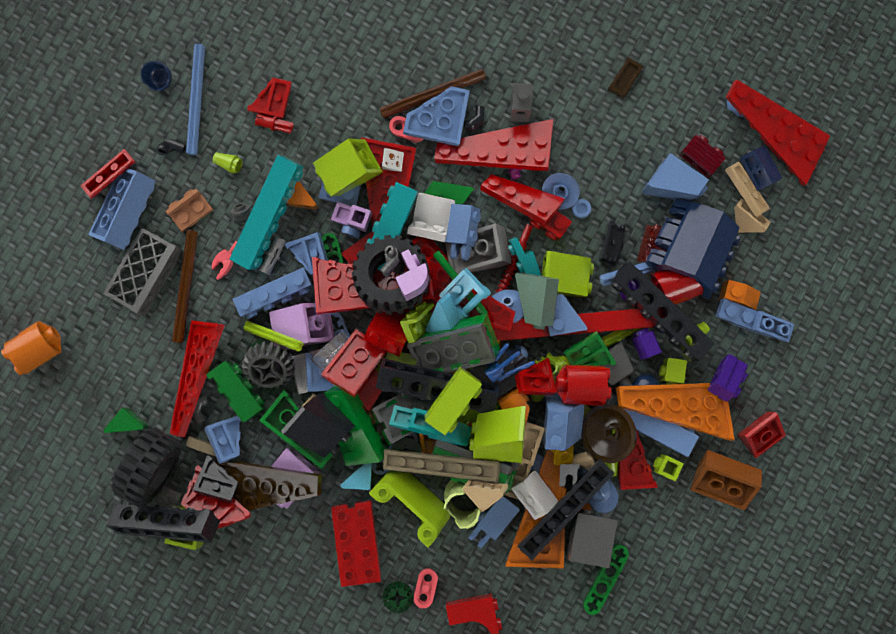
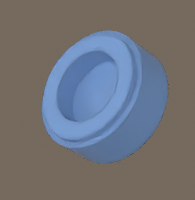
M585 199L577 200L572 206V214L578 219L586 218L591 212V205Z
M346 225L341 230L342 234L359 239L361 234L360 230Z

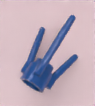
M506 343L498 352L495 362L486 364L488 368L484 372L493 383L497 380L501 382L506 377L534 365L535 362L531 361L504 373L503 368L520 355L518 351L502 364L496 363L508 348L509 344Z

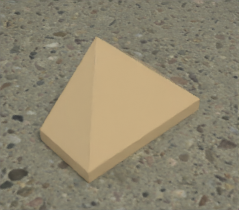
M742 198L734 208L736 224L740 227L739 233L765 232L771 223L762 214L755 217L746 201Z
M468 480L463 487V491L483 512L504 496L508 489V484Z

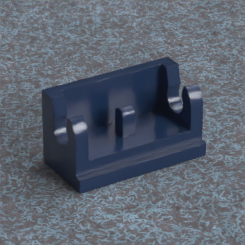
M765 145L754 149L740 158L757 191L783 179Z

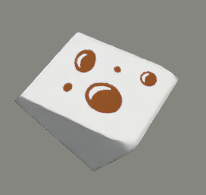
M384 148L382 169L402 172L404 153Z

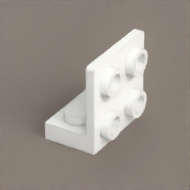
M419 193L417 195L413 223L408 227L407 234L445 242L451 204H455V201Z

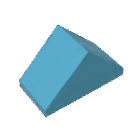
M448 293L437 302L425 330L428 333L450 330L460 321L451 295Z
M372 463L363 464L340 486L343 489L370 490L372 485Z

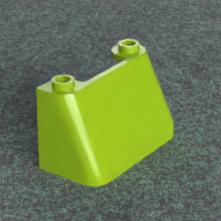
M389 470L369 492L375 500L381 503L389 501L395 495L422 520V525L419 527L417 535L427 548L435 541L450 519L448 510L443 509L444 503L411 472Z

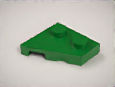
M432 181L424 194L451 199L455 201V204L463 205L474 189L467 186Z
M597 331L564 351L571 365L599 366L617 364Z

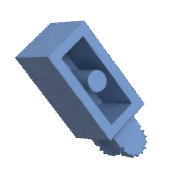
M451 204L445 242L451 244L450 257L452 259L459 257L460 247L462 246L461 258L465 261L469 260L471 247L475 246L478 238L477 227L481 219L479 208L472 205Z
M503 496L491 505L486 512L483 511L479 514L477 526L468 538L473 540L482 529L486 534L477 545L482 548L490 537L494 540L499 537L520 509Z

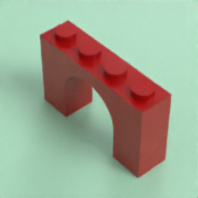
M491 593L446 602L449 626L472 621L486 626L491 634H499V630H502L501 620L496 618L495 611L499 610L497 599H493Z

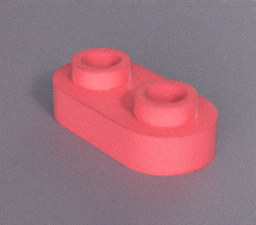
M396 116L391 119L389 128L393 135L413 142L424 140L403 134L405 117ZM397 125H402L401 130H397L395 127Z
M431 568L421 570L418 576L414 602L419 608L429 607L434 599L438 576L436 571ZM425 575H431L432 579L426 581L424 579ZM426 594L427 599L421 600L420 595Z

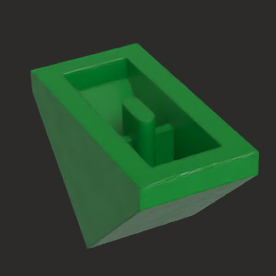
M121 408L105 427L104 433L149 428L148 424L129 408Z

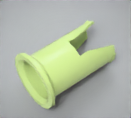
M450 480L444 491L445 504L443 509L448 510L449 514L455 518V522L460 529H468L477 523L479 514L482 511L478 507L471 511L458 510L453 505L451 498L456 495L466 494L463 491L466 483H456Z

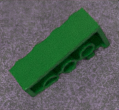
M334 385L325 392V396L355 425L351 431L353 435L345 443L341 442L339 444L345 466L381 462L384 459V449H387V447H384L380 441L382 438L379 432H376L372 426V419L362 407L364 404L358 393L353 397Z
M283 390L259 421L323 470L333 457L331 453L324 458L281 432L299 411L296 404Z

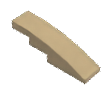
M526 422L522 463L518 466L512 487L529 475L545 430L544 427ZM512 489L505 493L506 496L518 499Z

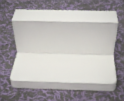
M536 471L531 472L524 480L511 488L534 520L547 514L558 502Z

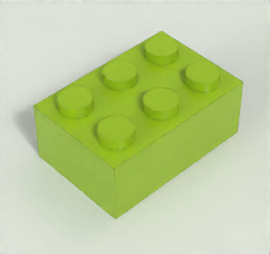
M460 366L425 414V422L444 435L448 431L452 433L458 424L457 418L460 414L464 416L470 408V400L472 398L476 399L481 393V381Z

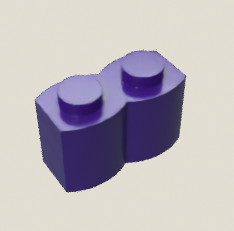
M643 329L634 333L635 337L631 338L640 360L662 352L653 330Z

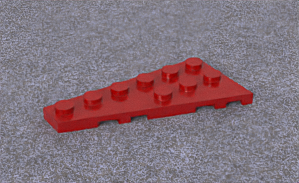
M735 80L726 99L740 115H743L749 121L751 128L761 135L760 138L778 159H782L788 166L787 169L791 174L794 173L799 179L798 182L802 186L807 185L830 135L741 81Z
M361 137V139L366 140L381 169L384 148L404 153L402 172L382 169L383 173L366 182L369 208L373 213L371 216L373 229L375 222H379L382 216L379 213L383 203L387 204L389 200L387 194L390 186H395L397 182L409 187L416 148Z

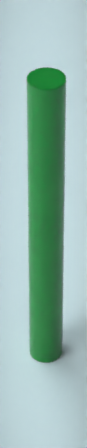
M437 251L433 255L450 278L454 280L458 274L440 251ZM471 291L466 298L470 301L475 295ZM480 302L476 305L475 309L480 315L488 313Z

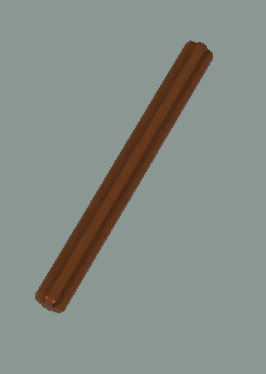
M483 69L388 104L380 108L381 116L386 118L425 103L451 86L462 89L485 80L486 74Z
M187 230L172 335V342L183 343L198 237V232L194 230Z

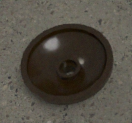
M604 404L603 406L594 407L587 413L583 420L581 437L586 450L596 460L600 458L604 463L611 464L620 462L631 454L636 444L637 433L632 418L624 409L616 405Z

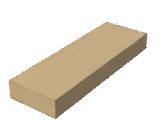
M740 162L725 169L755 217L770 209L760 192L756 190Z

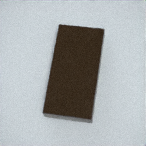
M628 57L607 90L624 99L644 66Z

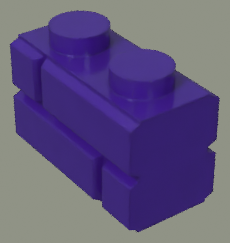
M731 354L726 355L720 361L708 391L718 395L725 402L733 397L736 398L741 392L740 383H743L747 378L746 370L748 365Z

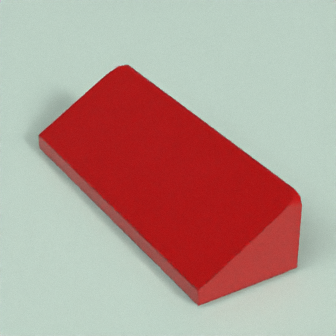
M123 149L80 186L92 199L132 166L135 160Z

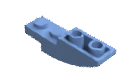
M727 299L720 300L715 317L725 320L734 326L784 342H789L794 328L793 323L762 311H755Z

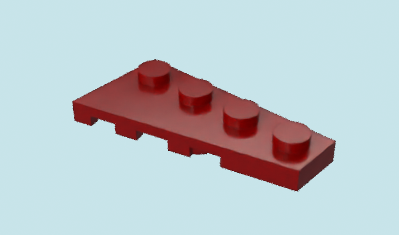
M492 174L480 187V190L544 226L564 204L565 198Z

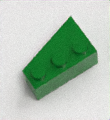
M224 361L207 373L206 376L209 380L213 378L219 387L217 390L220 394H224L229 401L228 404L242 422H248L265 410L263 406L265 402L259 394L256 395L253 392L254 386L250 384V380L244 379L241 374L243 373L241 367L237 363Z

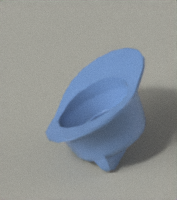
M610 479L588 501L591 507L600 513L612 511L618 503V492Z

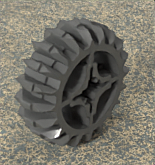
M264 341L262 345L256 343L254 347H250L248 352L245 353L242 361V371L245 374V379L250 380L251 385L257 384V389L261 386L264 387V390L271 388L273 391L275 387L281 389L283 385L286 386L291 381L295 371V361L292 359V353H287V348L281 349L280 344L274 346L273 342L267 345Z

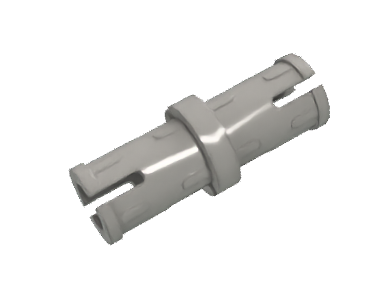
M275 236L269 251L265 253L267 256L259 271L271 275L277 260L279 261L281 258L279 255L286 243L284 239Z

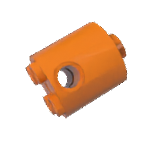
M37 321L20 332L16 337L6 341L1 353L5 359H10L18 375L29 374L32 370L62 352L61 336L53 326Z

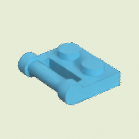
M465 268L439 296L443 298L447 293L451 295L459 318L463 320L491 292ZM474 289L477 294L464 307H461L459 303Z

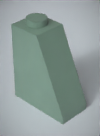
M516 273L515 278L525 323L533 324L535 329H545V326H553L559 279L528 273Z

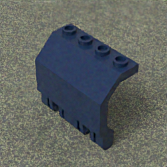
M675 199L669 214L681 219V221L667 217L655 241L657 247L667 250V252L651 249L645 263L649 267L660 271L671 270L695 279L704 287L703 297L711 299L712 294H716L719 289V278H723L726 273V262H731L734 254V251H732L733 246H738L741 238V235H738L740 227L723 211L694 201L687 202Z

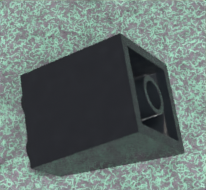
M320 393L303 405L281 432L325 458L330 453L334 455L341 448L339 444L341 442L345 443L353 435L351 431L355 425L323 393Z

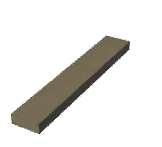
M384 449L383 469L498 483L500 461Z

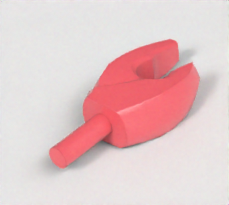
M235 241L229 251L225 249L219 252L213 259L212 270L219 263H223V268L216 277L217 280L223 278L231 270L233 261L229 259L237 241Z

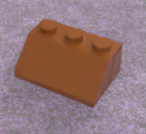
M707 450L699 461L690 490L745 511L762 487V470Z

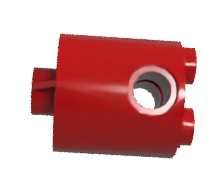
M671 270L657 271L650 276L651 282L675 305L702 295L704 292V287L695 279Z
M564 365L555 379L556 392L560 396L562 403L599 406L606 404L607 398H611V387L608 386L610 368H605L604 366Z

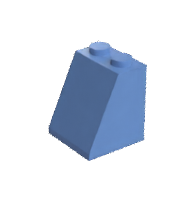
M670 153L658 167L642 190V193L690 202L693 199L697 200L704 194L708 188L706 183L709 179Z
M546 398L543 423L545 428L543 433L545 449L566 450L582 438L585 405L563 404L559 398Z

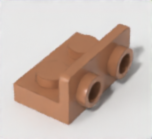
M191 189L184 194V198L180 201L171 203L168 206L169 209L165 212L172 218L178 228L185 232L212 212L213 208L200 191Z

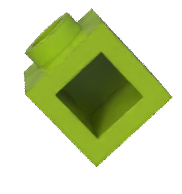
M664 358L663 365L659 369L661 381L666 382V385L684 384L687 360Z
M661 454L654 461L653 467L655 469L653 472L676 481L684 463Z

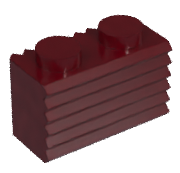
M696 134L680 152L679 156L706 178H709L726 158L723 156L722 150L717 147L713 148L708 144L709 141L706 137Z

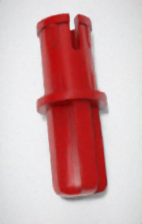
M258 113L257 117L259 118L255 119L256 126L270 128L271 131L278 130L291 133L294 128L292 122L278 119L276 116L269 117Z

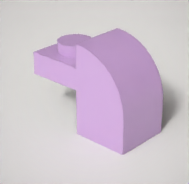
M337 202L331 220L366 232L373 213L356 205L351 207Z
M409 249L401 253L409 271L396 277L397 284L406 301L420 295L426 289L429 282L426 264L420 265L416 254L411 255Z

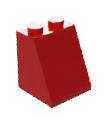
M404 309V313L399 315L397 312H393V315H386L384 311L381 314L377 312L369 324L363 340L399 357L408 344L400 321L406 317L405 314L409 312V309Z

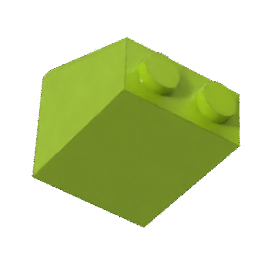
M348 138L313 162L315 172L322 179L324 189L330 196H341L383 173L365 139Z
M553 251L545 253L543 256L542 276L559 279L557 295L563 294L564 296L586 298L588 294H591L592 282H589L590 275H593L594 263H591V258Z
M526 406L477 414L476 422L472 423V434H475L474 439H470V451H473V459L522 463Z

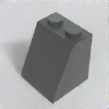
M581 509V512L574 516L565 556L573 562L610 568L618 520L612 518V514L601 512V515L598 516L593 515L591 510Z

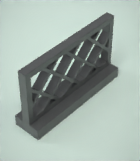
M141 228L103 294L145 317L183 250ZM146 234L150 237L151 244L142 246L141 240ZM166 245L164 253L157 255L156 246ZM152 247L154 256L145 259L143 250ZM135 252H140L141 260L133 263L132 255ZM155 260L156 266L154 270L148 271L146 262ZM142 264L144 273L135 275L134 266ZM130 268L132 277L123 279L122 272L124 269ZM145 277V285L138 288L136 279ZM133 281L134 290L126 292L124 283ZM120 284L122 293L113 295L111 291L114 286ZM135 293L136 301L132 306L128 303L127 295Z

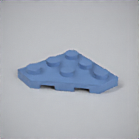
M451 86L443 93L425 102L419 108L412 110L406 115L403 134L459 146L470 90Z

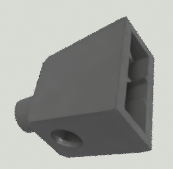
M513 84L510 122L529 123L533 84Z
M618 343L609 349L617 364L599 366L610 368L608 386H612L615 383H618L619 386H633L627 375L632 373L634 369L622 343Z

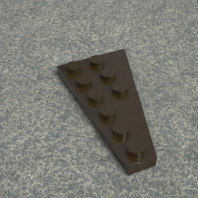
M217 460V465L222 467L229 476H232L238 482L239 486L234 498L248 511L289 501L316 497L322 494V474L232 460L219 464Z

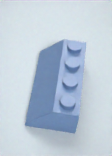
M127 169L113 181L88 235L125 250V247L130 243V236L139 223L138 219L146 208L147 199L154 191L156 181L135 170Z

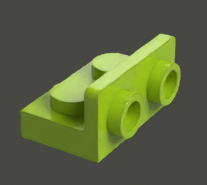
M433 302L416 304L415 308L405 314L406 317L400 321L408 343L416 342L426 332L425 330L430 320L428 312L434 307Z

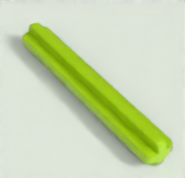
M246 321L243 327L244 331L298 352L304 346L302 341L250 321Z

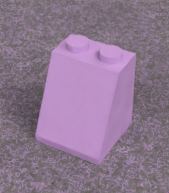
M302 303L269 312L273 331L302 341L304 346L335 340L331 313L317 315L315 303ZM280 345V346H281V349H284V348L290 349V348H288V347H285V346H283V345Z
M293 447L286 448L271 466L309 473H320L317 468ZM295 500L277 505L281 508L285 507L286 509H288L295 502Z

